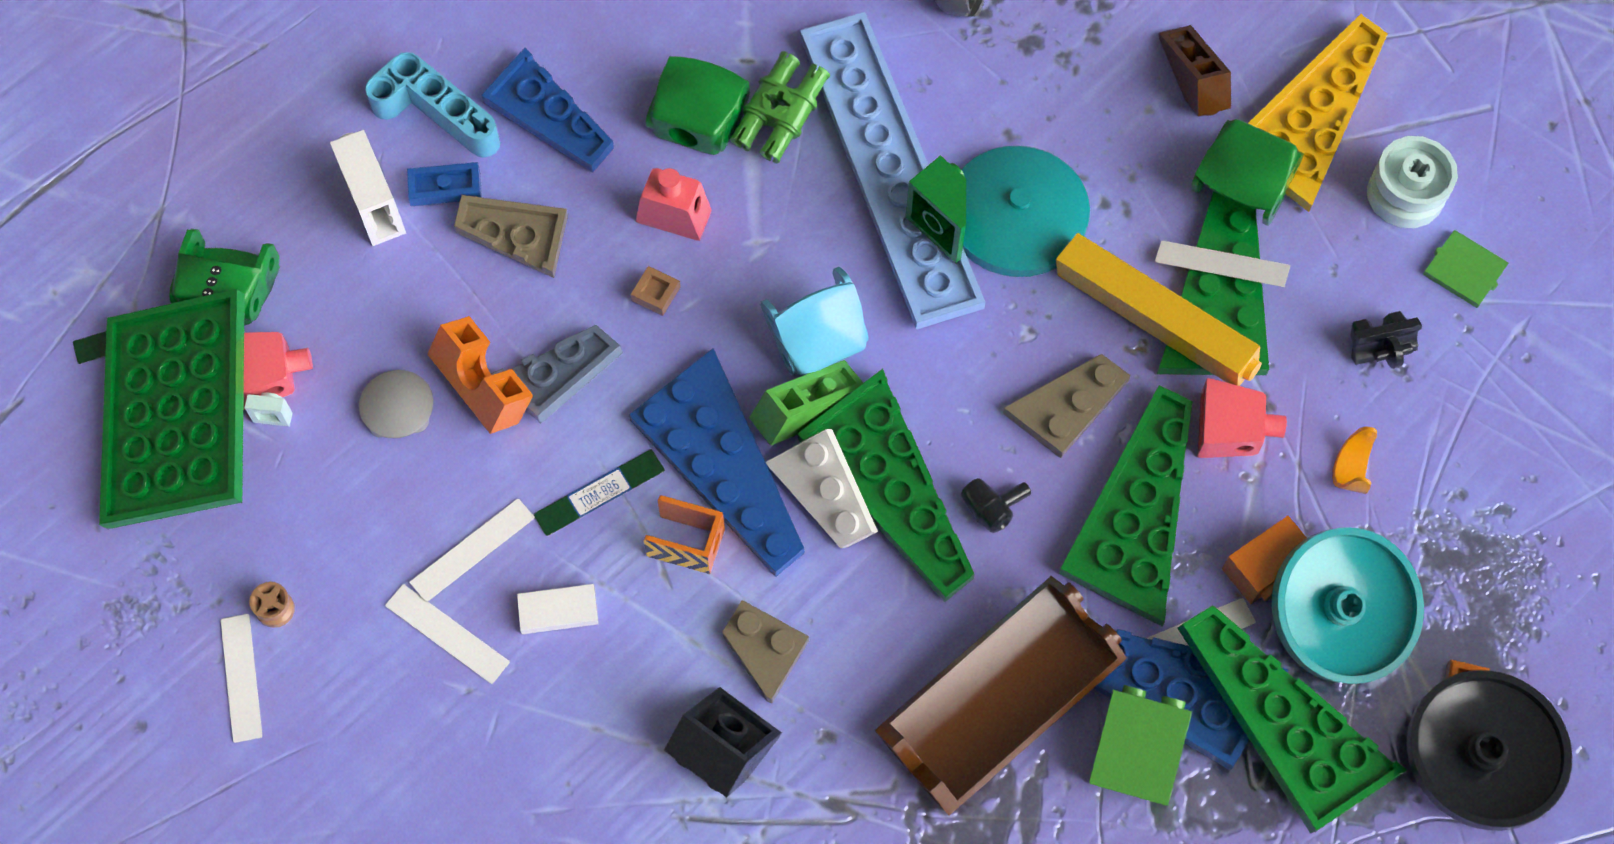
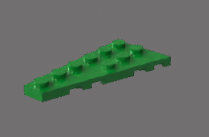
M1213 191L1196 247L1260 259L1256 209L1234 202ZM1189 269L1181 297L1260 346L1259 361L1261 362V367L1256 375H1267L1269 359L1262 283ZM1168 345L1165 346L1157 374L1214 375Z
M1159 385L1061 566L1059 574L1163 627L1166 617V602L1170 585V570L1175 546L1181 498L1180 491L1184 474V459L1193 401Z
M1214 605L1177 627L1310 833L1318 831L1407 771L1397 761L1392 762L1378 750L1379 746L1368 736L1364 738L1347 724V718L1301 679H1294L1281 668L1282 663L1271 654L1266 655L1250 641V636Z

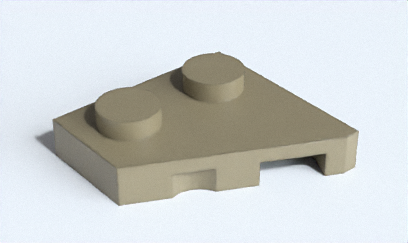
M743 600L723 630L724 639L738 655L741 664L749 676L751 675L763 692L766 701L772 704L808 644L809 636Z

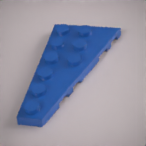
M712 348L631 412L629 418L713 510L723 512L724 522L777 577L804 554V546L716 352Z
M1117 629L1116 632L1122 639V642L1118 645L1127 659L1093 689L1111 699L1113 690L1122 692L1123 685L1147 691L1145 699L1161 703L1162 696L1186 702L1184 709L1192 711L1184 743L1231 771L1249 738L1190 647L1154 637L1151 640L1131 635L1132 632Z

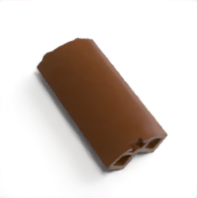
M1050 576L874 730L902 765L910 771L922 788L948 816L1127 659L1118 645L1122 642L1120 636L1107 623L1100 626L1087 615L1080 604L1084 600L1083 596L1070 582L1063 585Z

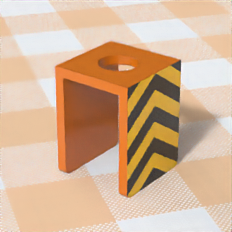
M659 495L657 502L660 517L711 532L704 551L645 535L644 546L646 555L650 558L710 574L725 531L723 512Z

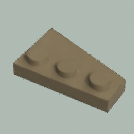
M1100 354L1004 407L1003 414L1061 458L1129 382L1131 375L1103 354Z

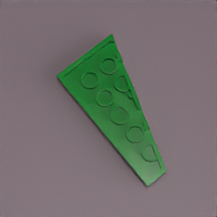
M882 368L798 433V440L801 443L825 429L833 430L875 526L940 598L946 602L971 582L975 574L957 533H954L946 515L944 504L937 495L931 475L911 430H908L900 412L901 408L896 397L891 392L887 383L888 379Z

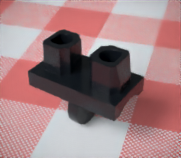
M1397 311L1385 316L1382 326L1373 327L1371 322L1366 319L1354 321L1350 333L1353 342L1351 355L1355 365L1375 360L1376 362L1386 360L1392 369L1401 367L1404 362V355L1412 354L1413 351L1418 350L1417 337L1419 330L1422 328L1418 317L1407 319L1401 311Z

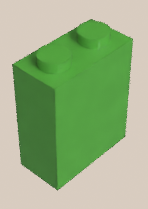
M1123 685L1122 692L1113 690L1089 784L1168 806L1192 711L1184 709L1186 704L1184 701L1162 696L1161 703L1145 699L1147 691Z

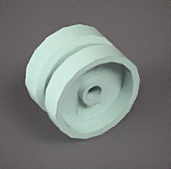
M1406 136L1394 140L1383 150L1367 184V199L1373 211L1389 224L1400 228H1418L1427 225L1440 214L1446 200L1454 189L1458 179L1457 164L1451 153L1439 142L1424 136Z

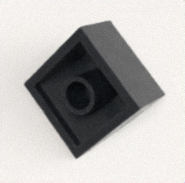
M719 687L682 715L664 751L672 756L679 765L688 768L704 780L711 789L720 792L727 798L748 779L779 739L782 732Z

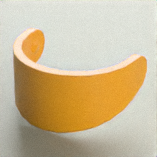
M1368 426L1359 428L1350 435L1341 447L1332 471V479L1336 487L1363 494L1368 493L1371 481L1365 478L1371 449L1377 437V430Z

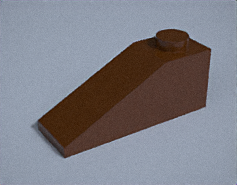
M1189 25L1160 32L1159 40L1184 99L1197 116H1211L1219 111L1231 109V71L1197 31Z

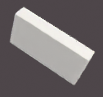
M594 584L517 594L520 631L522 634L599 624Z

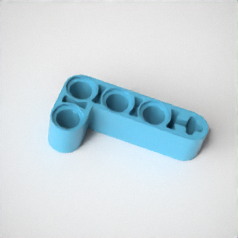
M405 52L395 56L366 83L365 91L372 112L380 119H392L412 103L476 156H492L500 147V139L494 118L414 53ZM458 113H463V114H461V115H459V116H453V115L458 114Z

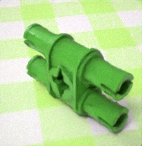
M785 51L780 52L768 76L765 75L759 79L757 90L750 102L746 103L743 107L744 117L734 134L730 137V141L734 145L741 148L743 144V150L749 151L762 126L768 125L774 128L759 152L768 161H771L773 157L772 161L776 164L781 161V157L791 140L801 135V128L811 111L817 108L816 97L826 80L830 77L829 72L823 67L819 66L818 70H816L817 64H810L798 88L792 89L786 86L796 68L800 65V61L792 54H789L788 58H786L787 52Z

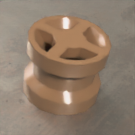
M265 582L258 585L252 591L249 605L262 624L276 628L287 624L292 619L295 612V604L281 584ZM276 608L275 610L268 612V609Z

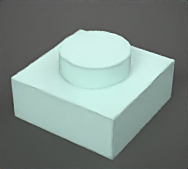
M269 392L262 393L261 396L247 395L244 408L253 423L290 427L293 413L284 398Z

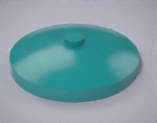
M1005 146L978 155L961 169L966 178V229L963 249L966 256L982 268L993 273L1011 277H1030L1047 273L1057 268L1056 258L1077 233L1085 237L1090 217L1087 191L1076 172L1055 155L1028 146Z
M1351 527L1335 528L1311 535L1300 542L1287 555L1275 578L1272 591V615L1277 634L1284 648L1303 669L1329 682L1361 684L1387 676L1396 670L1411 654L1422 630L1424 598L1419 578L1405 554L1391 541L1365 529Z

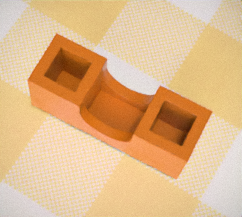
M470 316L441 324L427 353L437 368L490 434L519 424L533 397L530 390L513 369L494 375L489 372L485 355L490 341Z

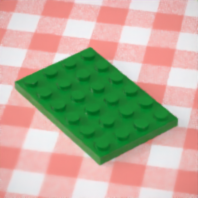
M238 289L107 318L100 526L112 529L242 503L245 294Z

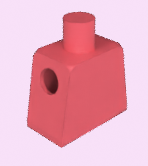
M653 168L640 197L636 222L700 241L711 214V207L701 182L679 175L675 169L668 168L662 170Z
M280 332L244 333V407L248 394L261 396L262 393L269 392L281 397L292 394L295 390L293 373L313 369L309 348L290 351L283 334Z
M1207 378L1200 395L1197 457L1213 458L1257 455L1264 443L1265 436L1284 438L1287 418L1283 415L1266 414V394L1263 392Z

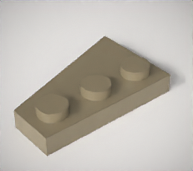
M462 195L454 227L456 233L554 278L568 213L567 209Z

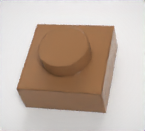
M648 266L630 294L631 301L663 316L681 287L680 281Z

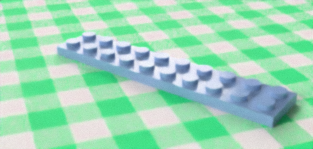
M859 13L800 30V38L810 64H817L816 70L821 66L830 74L829 79L826 80L821 89L916 329L984 309L985 300L964 249H962L961 260L957 263L953 262L905 217L909 181L926 168L928 162L866 13Z

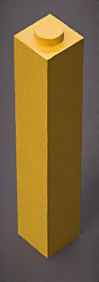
M1077 233L1056 258L1057 274L1059 277L1223 381L1240 386L1245 379L1251 381L1259 371L1261 362L1259 361L1260 346L1081 234Z

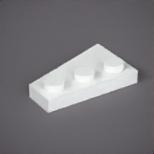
M825 429L765 462L840 548H847L878 532L832 429Z

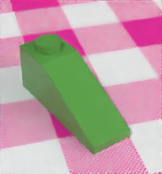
M843 360L819 371L765 390L749 419L770 445H774L798 435L800 431L862 385L863 382L848 363Z

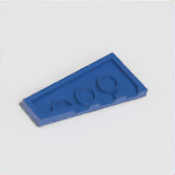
M526 47L482 94L483 103L592 173L614 149L613 140L585 111H582L574 103L573 98L565 89L562 90L552 79V75L533 59V55Z

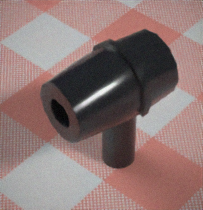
M980 478L972 480L961 492V497L975 516V520L980 522L991 533L1003 530L1013 518L1010 506L1031 495V489L1025 482L999 495Z

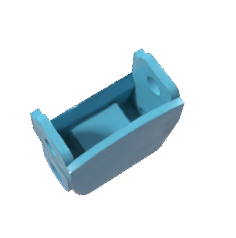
M841 267L834 268L832 271L836 285L813 292L790 304L779 313L768 299L761 301L760 306L768 328L776 341L782 360L792 376L797 373L804 376L819 371L861 352L867 345L866 342L869 340V336L864 324L862 306L855 285Z

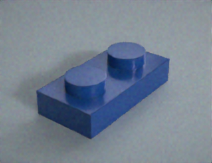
M478 162L407 169L408 200L411 206L460 202L462 195L482 198Z

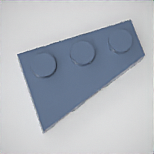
M594 325L556 343L553 350L537 357L532 354L521 359L522 364L512 369L533 394L526 411L541 424L623 353L621 346L600 327ZM502 368V369L497 370V371H495V372H493V373H491V374L494 375V374L503 372L504 370H503V368Z

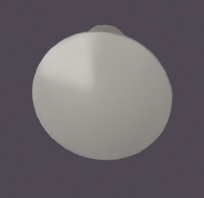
M405 370L388 371L372 379L364 388L359 402L361 418L376 437L402 438L413 433L422 432L427 428L433 410V394L427 382L419 375Z

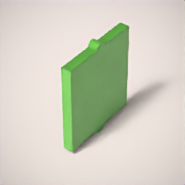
M1454 229L1442 248H1436L1434 252L1435 257L1423 275L1478 308L1488 292L1496 289L1498 286L1496 281L1509 262Z

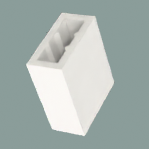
M364 129L355 133L344 134L339 139L330 142L372 245L375 246L406 234L394 198Z

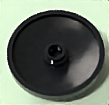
M1488 670L1467 671L1453 675L1441 681L1423 697L1413 712L1409 723L1407 754L1412 773L1418 785L1438 809L1465 825L1492 831L1511 830L1525 826L1547 813L1559 801L1568 785L1572 770V746L1566 726L1555 707L1544 695L1528 683L1514 676Z

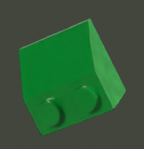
M940 155L909 181L905 217L955 263L961 260L966 229V178L963 171L956 164L947 162Z

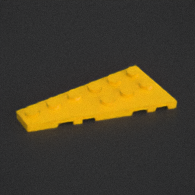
M1362 14L1347 26L1248 122L1250 125L1293 143L1298 151L1304 153L1300 166L1286 191V195L1308 212L1313 205L1388 33Z

